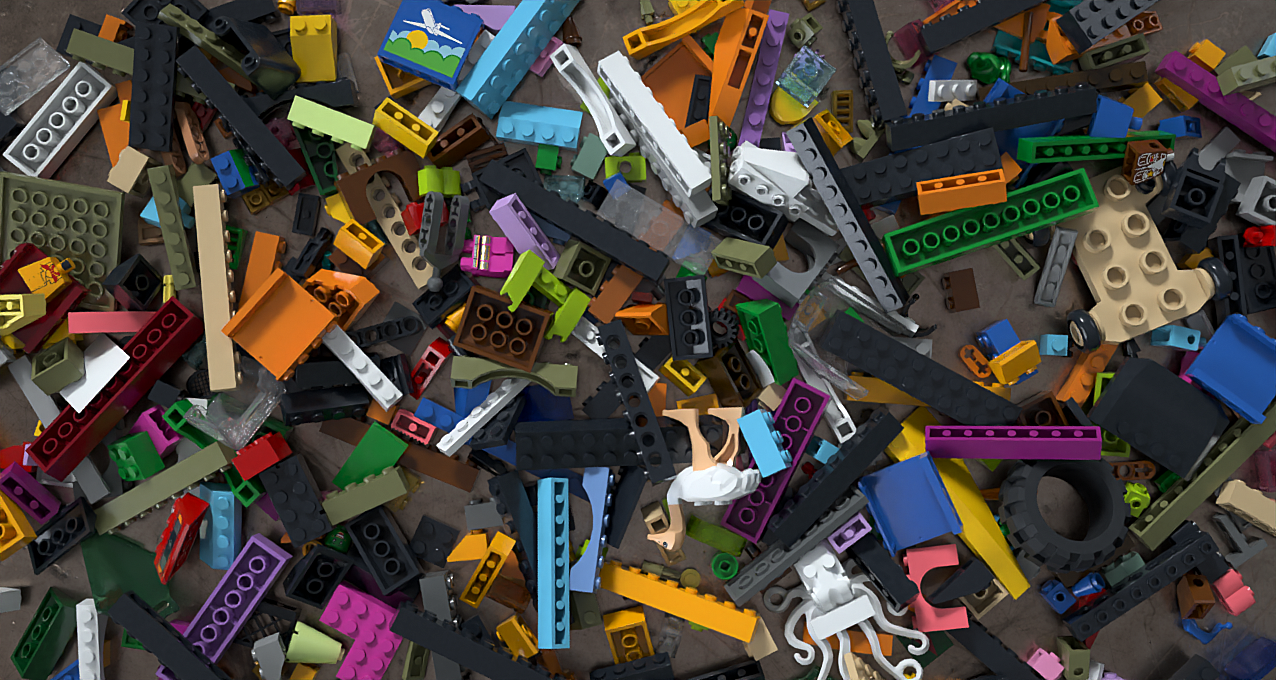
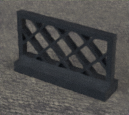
M264 597L253 612L252 617L248 620L250 621L254 618L259 629L250 634L245 624L243 630L246 636L241 639L236 637L233 643L254 648L255 642L252 635L261 631L265 638L268 635L264 629L274 625L277 633L279 632L287 653L297 619L300 617L302 609ZM263 613L268 614L272 621L264 627L258 618ZM282 619L291 622L289 630L283 633L277 623Z

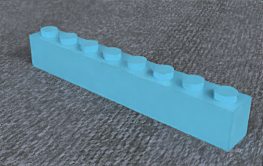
M545 478L538 480V649L570 648L568 478Z

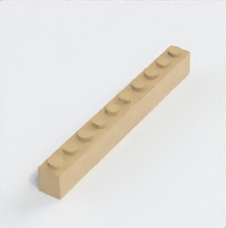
M219 184L193 186L210 391L216 393L240 390V384H243L242 372L238 370V364H241V355L237 351V342L221 332L223 327L236 314V310L233 311V303L236 302L235 292L231 290V282H234L233 271L229 268V262H232L231 250H228L227 242H230L229 230H226L225 223L229 221L228 212L224 210V202H227L226 191Z

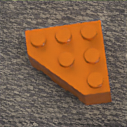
M326 269L319 270L306 280L302 286L339 319L336 323L344 332L360 320L380 293L375 285L366 277Z

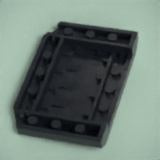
M1127 356L1087 414L1089 420L1188 482L1230 423L1222 406L1215 399L1152 359Z

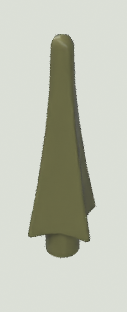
M640 0L641 20L645 19L646 25H651L654 23L653 17H655L653 6L650 0Z

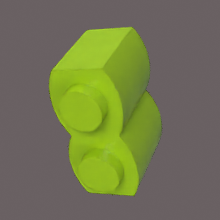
M435 165L424 166L423 170L418 171L419 196L426 197L429 191L440 192L443 198H453L455 195H461L460 172L453 170V167L436 169Z

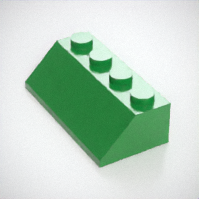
M769 299L735 305L749 351L754 350L763 359L775 382L773 383L781 386L799 375L798 362L792 351L793 345L788 338L787 326L783 321L780 305Z

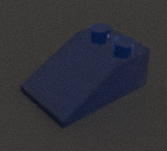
M539 384L525 387L516 395H523L527 400L517 422L574 419L570 397L555 396Z

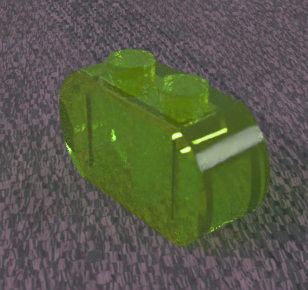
M695 514L691 515L686 527L685 535L736 557H741L748 540L722 525Z

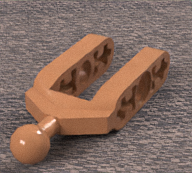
M175 101L174 119H178L191 160L200 165L207 161L210 156L197 115L191 109L190 104ZM173 128L172 152L161 151L165 165L173 164L176 178L186 173L187 168Z

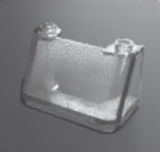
M242 355L241 364H238V370L242 372L243 384H240V390L220 392L207 409L201 405H194L183 416L189 424L234 450H240L248 443L279 404L281 394L286 392L285 384L275 379L276 376L260 362Z

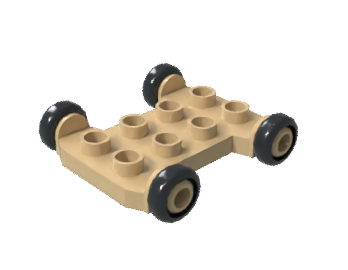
M1173 160L1165 162L1163 173L1153 178L1155 187L1149 194H1142L1136 189L1135 185L1131 186L1121 175L1122 166L1090 178V184L1099 204V207L1094 212L1023 236L1029 245L1038 248L1048 244L1049 240L1053 238L1056 226L1078 231L1072 253L1096 301V305L1090 311L1077 309L1070 312L1067 316V328L1075 346L1083 353L1095 352L1101 344L1118 345L1198 312L1207 300L1222 301L1229 298L1233 292L1231 274L1226 265L1216 257L1212 256L1200 260L1196 269L1177 270L1145 205L1158 194L1164 197L1168 196L1177 173V166Z

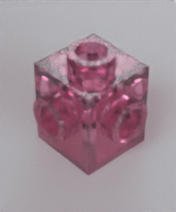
M286 116L270 119L268 124H265L284 147L289 146V142L297 139L291 122Z
M380 128L376 129L373 145L380 153L384 152L390 156L391 154L393 155L392 151L401 148L402 143Z

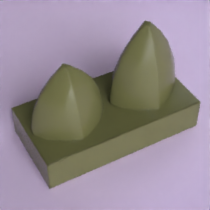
M869 120L857 121L859 130L868 140L854 137L849 142L850 149L856 155L855 159L861 163L886 131V129L878 131Z

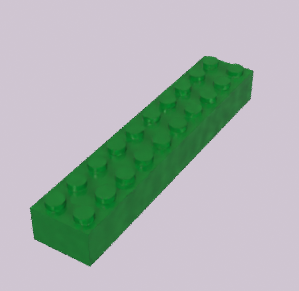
M1081 168L1007 193V202L958 209L886 233L881 241L895 278L1090 214L1099 207L1085 169Z

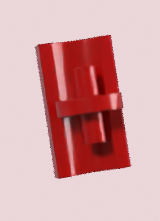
M1276 226L1246 227L1243 235L1246 242L1243 247H1276Z

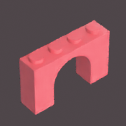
M956 544L906 549L907 554H903L904 567L909 566L910 575L906 576L917 584L920 591L916 601L910 604V608H915L916 616H912L913 629L918 628L919 632L968 628L966 606L945 609L935 608L924 600L920 590L921 580L929 570L959 565Z

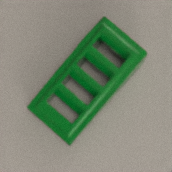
M226 225V230H229L230 236L231 233L238 235V239L230 237V241L236 242L237 245H228V249L235 251V255L232 254L234 263L229 262V268L238 270L248 231Z

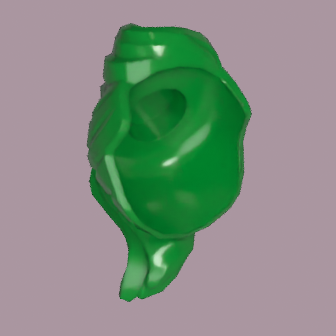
M973 52L968 56L966 62L971 69V75L974 79L980 80L985 84H991L1000 78L1006 83H1010L1011 63L1008 58L1003 56L997 57L989 52Z

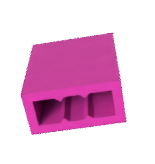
M158 404L143 412L129 433L147 431L160 458L164 459L173 452L184 436L177 433L164 420L162 416L166 411Z

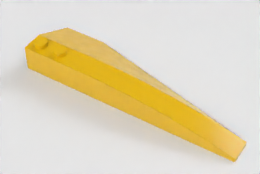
M919 406L900 423L904 429L884 449V452L895 464L926 452L925 426L942 425L925 406ZM932 458L963 523V530L957 535L1016 600L1030 587V584L963 458Z

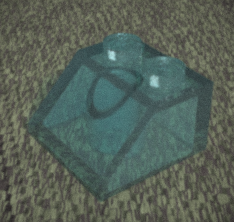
M804 45L775 84L808 108L835 73L836 69Z

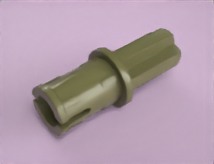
M645 560L643 561L640 573H653L660 576L661 579L672 580L677 583L681 579L680 571L663 567L664 564L660 566Z

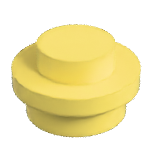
M686 569L682 572L680 581L683 587L695 589L700 584L701 578L695 569Z

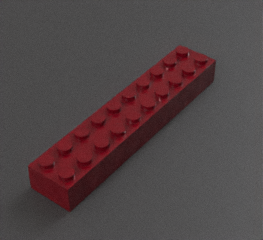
M172 296L122 348L130 359L87 406L78 413L69 404L25 451L44 473L63 482L205 331V323Z

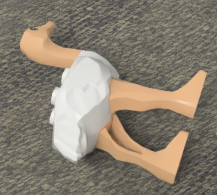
M744 407L708 409V414L726 420L729 425L727 442L714 458L711 456L710 444L702 436L699 429V409L663 410V416L675 419L688 428L692 444V466L680 472L668 490L667 502L671 517L669 529L664 533L648 534V540L657 542L667 550L678 551L681 549L686 534L682 499L687 502H694V506L710 505L712 501H715V505L733 504L732 500L742 498L756 490L761 482L762 474L760 470L749 468L742 472L736 468V458L741 451L739 436L741 428L737 419L743 417Z

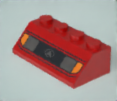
M189 492L175 501L172 507L175 510L166 522L169 525L160 537L163 540L155 550L157 555L154 564L161 583L164 585L168 583L186 562L210 505Z

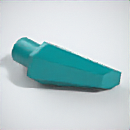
M326 251L323 255L322 269L332 271L334 263L328 259L332 254L329 251Z

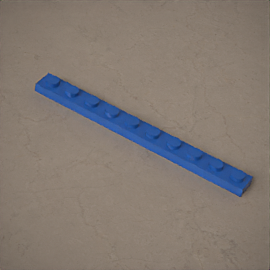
M425 397L422 398L414 414L415 417L448 433L455 429L460 421L465 419V417ZM472 436L469 440H467L466 442L470 443L471 440H472V438H473V436ZM509 439L507 445L482 449L516 466V444L514 441ZM568 468L525 470L541 479L568 478V492L591 503L587 492L582 486L584 476Z

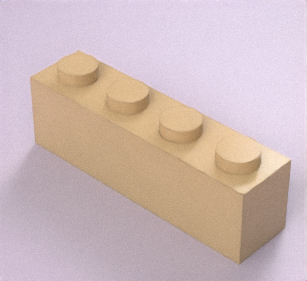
M1235 479L1223 482L1216 504L1276 537V500L1263 496V493L1259 490L1247 487L1246 483L1241 480Z

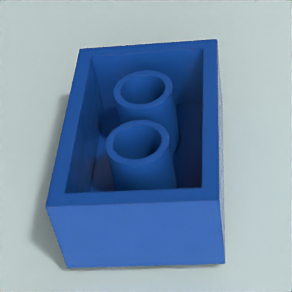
M1008 319L996 320L975 332L977 343L981 348H985L988 353L986 357L989 362L1021 342ZM1036 369L1029 374L1023 373L1019 376L1020 380L1012 385H1018L1037 374L1038 370Z

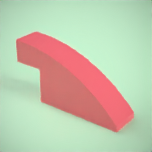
M69 312V333H137L156 312Z

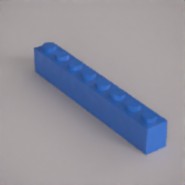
M934 55L932 60H927L923 70L927 73L925 78H920L916 89L919 92L917 97H912L908 108H911V112L906 118H910L916 113L931 114L933 110L939 109L941 102L928 101L930 80H951L957 66L956 62L938 55ZM914 148L894 151V153L890 152L889 155L911 150ZM901 200L873 208L895 215Z

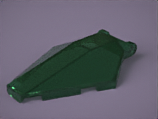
M96 528L93 533L80 542L97 613L111 617L107 613L109 609L125 592L130 590L139 595L156 612L167 604L168 607L159 612L164 619L180 610L178 604L170 596L169 581L166 585L161 583L154 564L157 555L155 552L146 551L141 546L114 534L109 535L105 533L99 535Z

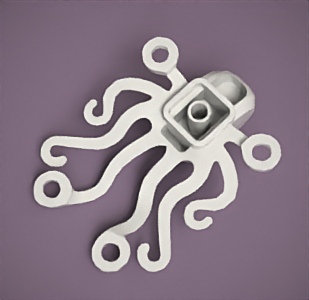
M826 538L820 541L813 550L804 554L796 564H793L802 581L800 586L788 591L782 587L774 586L769 588L764 595V605L767 610L773 613L784 612L789 607L792 598L801 597L803 599L789 615L785 624L784 635L791 646L808 652V657L805 659L799 653H795L796 661L802 665L812 663L815 658L813 647L796 639L793 633L794 627L801 615H806L808 632L814 642L820 647L824 656L817 680H826L833 662V652L826 638L818 640L810 620L865 594L876 613L873 618L883 630L896 635L920 639L922 641L920 648H915L913 645L908 646V651L912 654L922 655L929 649V639L925 634L893 625L887 621L877 596L863 584V582L870 580L863 572L854 575L851 573L852 568L856 566V563L851 558L840 564ZM773 594H779L783 597V602L780 605L776 606L771 603L770 598ZM887 602L888 611L895 616H902L908 610L907 606L900 612L896 613V611ZM868 619L857 623L869 640L874 659L896 680H922L923 669L916 660L904 659L896 667H893L883 656L876 632ZM844 629L836 633L840 641L838 664L843 680H851L844 659V655L850 652V638L847 630ZM908 666L916 669V676L913 679H907L903 675L904 669Z

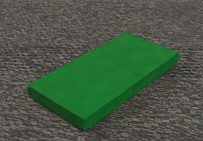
M374 422L332 483L344 491V487L354 482L360 484L364 482L363 479L371 474H375V476L382 474L383 469L395 465L408 447V444L377 422Z

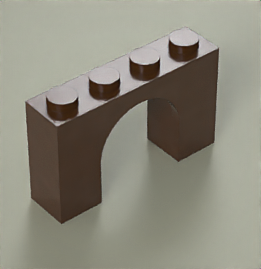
M403 146L392 151L393 156L388 158L386 155L374 159L375 164L368 166L365 163L356 167L357 172L349 174L347 171L337 176L338 180L333 183L350 219H354L360 225H363L377 218L368 201L366 186L371 176L379 171L389 172L397 177L409 202L424 197L419 196L418 171L421 168L412 150H405Z

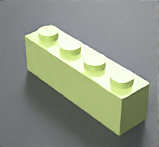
M296 95L287 118L293 121V126L301 129L307 126L312 128V133L322 137H324V134L332 136V141L343 144L344 141L351 143V148L363 151V148L370 149L377 129L375 125Z

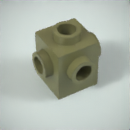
M809 13L801 19L797 18L790 25L792 29L786 35L790 38L792 44L801 49L805 45L810 47L817 40L815 36L823 27Z

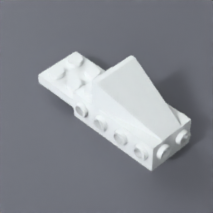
M748 141L734 149L731 156L728 183L763 204L784 212L785 216L794 222L800 217L830 236L837 233L838 226L818 190L811 188L812 180L809 179V174L797 152L760 149Z

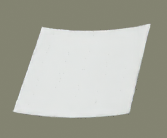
M754 350L748 352L746 356L756 375H759L758 378L763 388L775 382L771 371L763 359Z

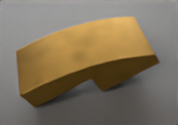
M271 179L269 180V187L265 188L263 184H260L259 188L242 195V200L251 215L281 200L289 193L284 186L280 188Z

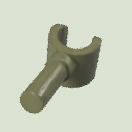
M905 70L903 75L896 74V77L902 84L909 85L914 78V73Z

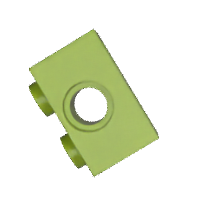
M629 153V156L622 157L609 154V157H605L606 179L621 171L620 166L627 163L631 166V170L627 173L622 172L628 183H646V160L641 156V153Z

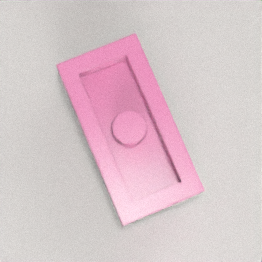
M553 36L529 70L543 77L553 63L550 55L564 43Z

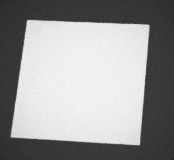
M101 333L84 351V376L77 382H72L65 386L59 393L80 413L130 357L105 334Z

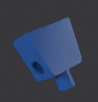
M1098 95L1097 113L1092 114L1087 134L1091 137L1125 138L1128 129L1140 130L1143 119L1132 116L1134 112L1132 107Z

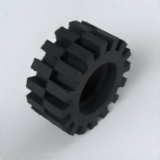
M715 308L714 311L711 310L709 312L713 347L717 344L718 348H722L723 345L725 347L729 346L735 340L740 330V326H738L739 320L735 321L737 316L735 314L731 316L730 313L732 311L730 310L726 313L725 308H721L720 311L718 308ZM717 321L724 323L727 327V333H717L713 329V323Z

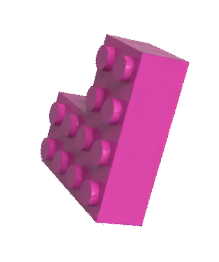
M345 580L337 586L319 620L355 639L336 677L341 680H382L404 640V637L389 631V623L396 609Z

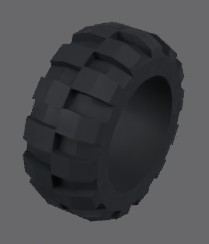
M1103 458L1100 460L1020 459L1007 471V479L1002 481L998 495L999 500L1003 501V506L998 508L1001 525L1007 524L1010 534L1006 537L1015 549L1021 547L1026 552L1024 558L1038 567L1044 564L1047 565V569L1051 572L1065 574L1071 571L1081 572L1102 564L1114 556L1116 548L1122 546L1128 534L1129 528L1124 526V524L1130 522L1131 505L1130 503H1125L1123 495L1127 494L1128 491L1122 479L1116 480L1111 473L1114 468ZM1049 476L1062 479L1075 487L1084 498L1089 510L1090 525L1083 541H1073L1060 536L1044 521L1037 504V489L1042 477Z

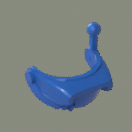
M1182 619L1184 630L1196 637L1204 645L1214 639L1222 629H1231L1233 627L1231 622H1227L1224 625L1217 623L1212 631L1207 633L1198 627L1195 619Z

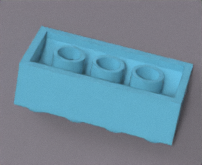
M505 101L499 114L496 137L498 141L532 146L546 144L559 146L560 150L578 152L583 112Z
M201 481L200 499L208 502L210 505L200 526V559L212 569L229 570L241 552L242 502L232 493L229 484Z

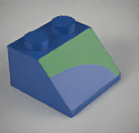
M241 149L229 150L211 158V162L226 191V195L233 199L260 187V184H258L253 175L255 171L252 166L248 167L243 159L244 153ZM262 168L268 180H270L266 171Z

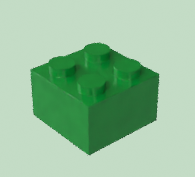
M147 431L127 434L107 445L109 456L116 462L119 468L118 473L125 481L144 480L165 468Z

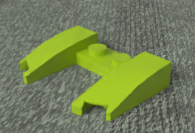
M529 249L519 256L500 291V295L508 293L513 302L508 309L514 312L530 287H535L559 307L544 338L550 340L553 334L561 336L560 342L563 343L577 325L591 299L577 287L570 289L543 267L545 261Z

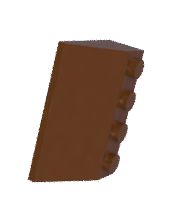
M480 285L472 286L453 345L531 373L544 343V335L551 324L555 312L521 301L517 309L511 312L508 309L513 303L510 296L500 295L499 292Z

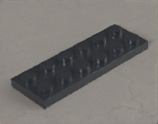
M136 21L128 145L130 147L172 152L178 67L176 59H178L180 27Z

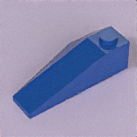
M495 379L482 383L473 389L454 388L456 413L467 418L472 410L480 406L487 396L491 394Z

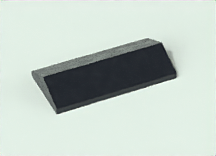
M705 274L664 279L673 361L714 357Z
M80 496L36 531L37 538L27 544L34 575L42 573L94 532L97 515L84 497Z
M355 543L352 545L346 555L354 558V562L343 577L344 580L396 610L401 601L404 603L407 600L412 603L415 601L421 590L419 579L392 596H384Z

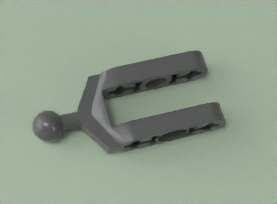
M429 191L425 197L419 235V255L433 267L432 277L427 281V287L432 292L440 291L443 287V281L440 278L441 269L458 261L459 254L463 250L470 207L469 199L466 196L455 195L452 199L445 240V254L435 253L444 202L443 195L440 192Z

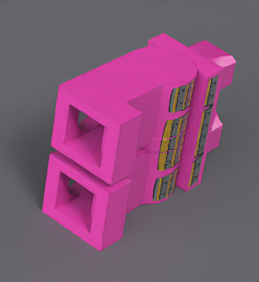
M474 235V239L464 240L462 251L463 253H472V258L461 257L460 267L462 271L472 272V276L508 279L514 267L515 247L507 236L480 237V235Z

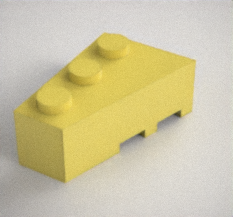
M45 293L0 295V336L9 335L46 315Z

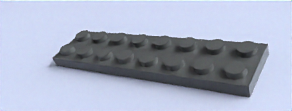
M850 484L790 548L781 539H778L736 573L733 578L723 584L724 588L738 607L748 603L756 593L764 590L772 580L780 577L788 567L796 564L804 554L813 550L820 541L829 537L836 528L845 524L852 515L861 511L870 501L853 484Z

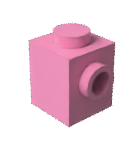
M1041 648L1027 662L1046 680H1058L1064 669L1059 664L1061 661L1059 657L1052 652L1048 654Z

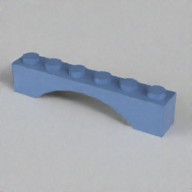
M588 467L584 470L582 486L587 492L592 505L593 530L586 551L571 568L569 590L597 594V589L601 587L599 572L600 568H603L604 565L602 549L607 544V535L604 534L605 527L609 526L610 515L607 514L608 506L612 504L610 489L615 483V474L612 469L607 467Z

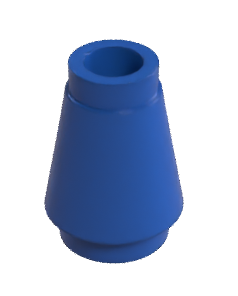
M1089 573L1072 586V591L1076 597L1098 593L1105 587V582L1100 574Z

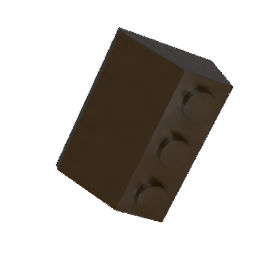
M736 337L729 346L725 347L723 345L722 348L717 347L713 349L714 357L702 358L699 364L723 408L744 407L746 409L764 388Z

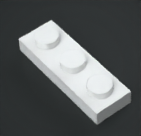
M930 80L928 101L944 102L953 101L955 98L959 101L975 100L977 80Z

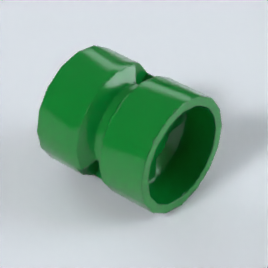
M721 549L712 555L710 560L711 568L718 578L727 580L736 575L738 562L731 551Z

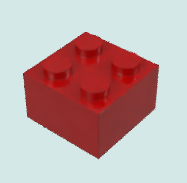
M270 432L237 451L236 454L238 456L233 458L232 462L243 480L246 481L293 452L280 432L274 435Z

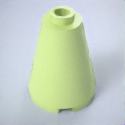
M297 621L284 662L336 664L337 660H342L345 649L341 648L342 643Z

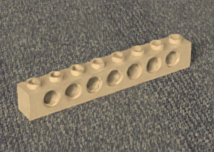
M349 142L335 150L349 174L357 172L356 167L358 166H356L355 162L359 157L364 158L363 164L367 163L368 166L375 164V158L371 159L368 155L370 150L363 148V151L353 149ZM377 172L374 174V181L366 186L368 201L377 217L378 223L417 288L423 290L427 287L428 279L432 277L433 267L426 262L427 265L424 270L420 271L417 268V263L420 260H424L419 255L420 233L409 236L406 229L403 235H397V228L402 225L405 226L401 217L403 211L398 205L401 201L395 192H390L388 187L391 185L386 176H381ZM380 191H384V199L381 201H377V193ZM394 208V217L387 218V211ZM410 243L416 244V250L413 253L407 252V246Z

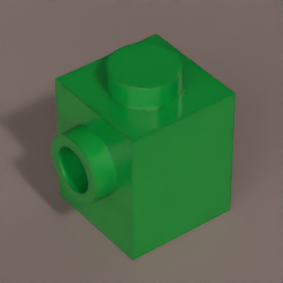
M539 144L535 166L536 170L540 171L539 174L551 176L552 173H557V168L561 169L562 156H559V146Z

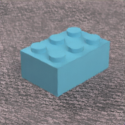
M758 409L737 419L763 478L792 466L790 463L793 461L789 451L784 450L781 444L784 442L779 430L775 431L773 423H775L771 412H767L765 409Z

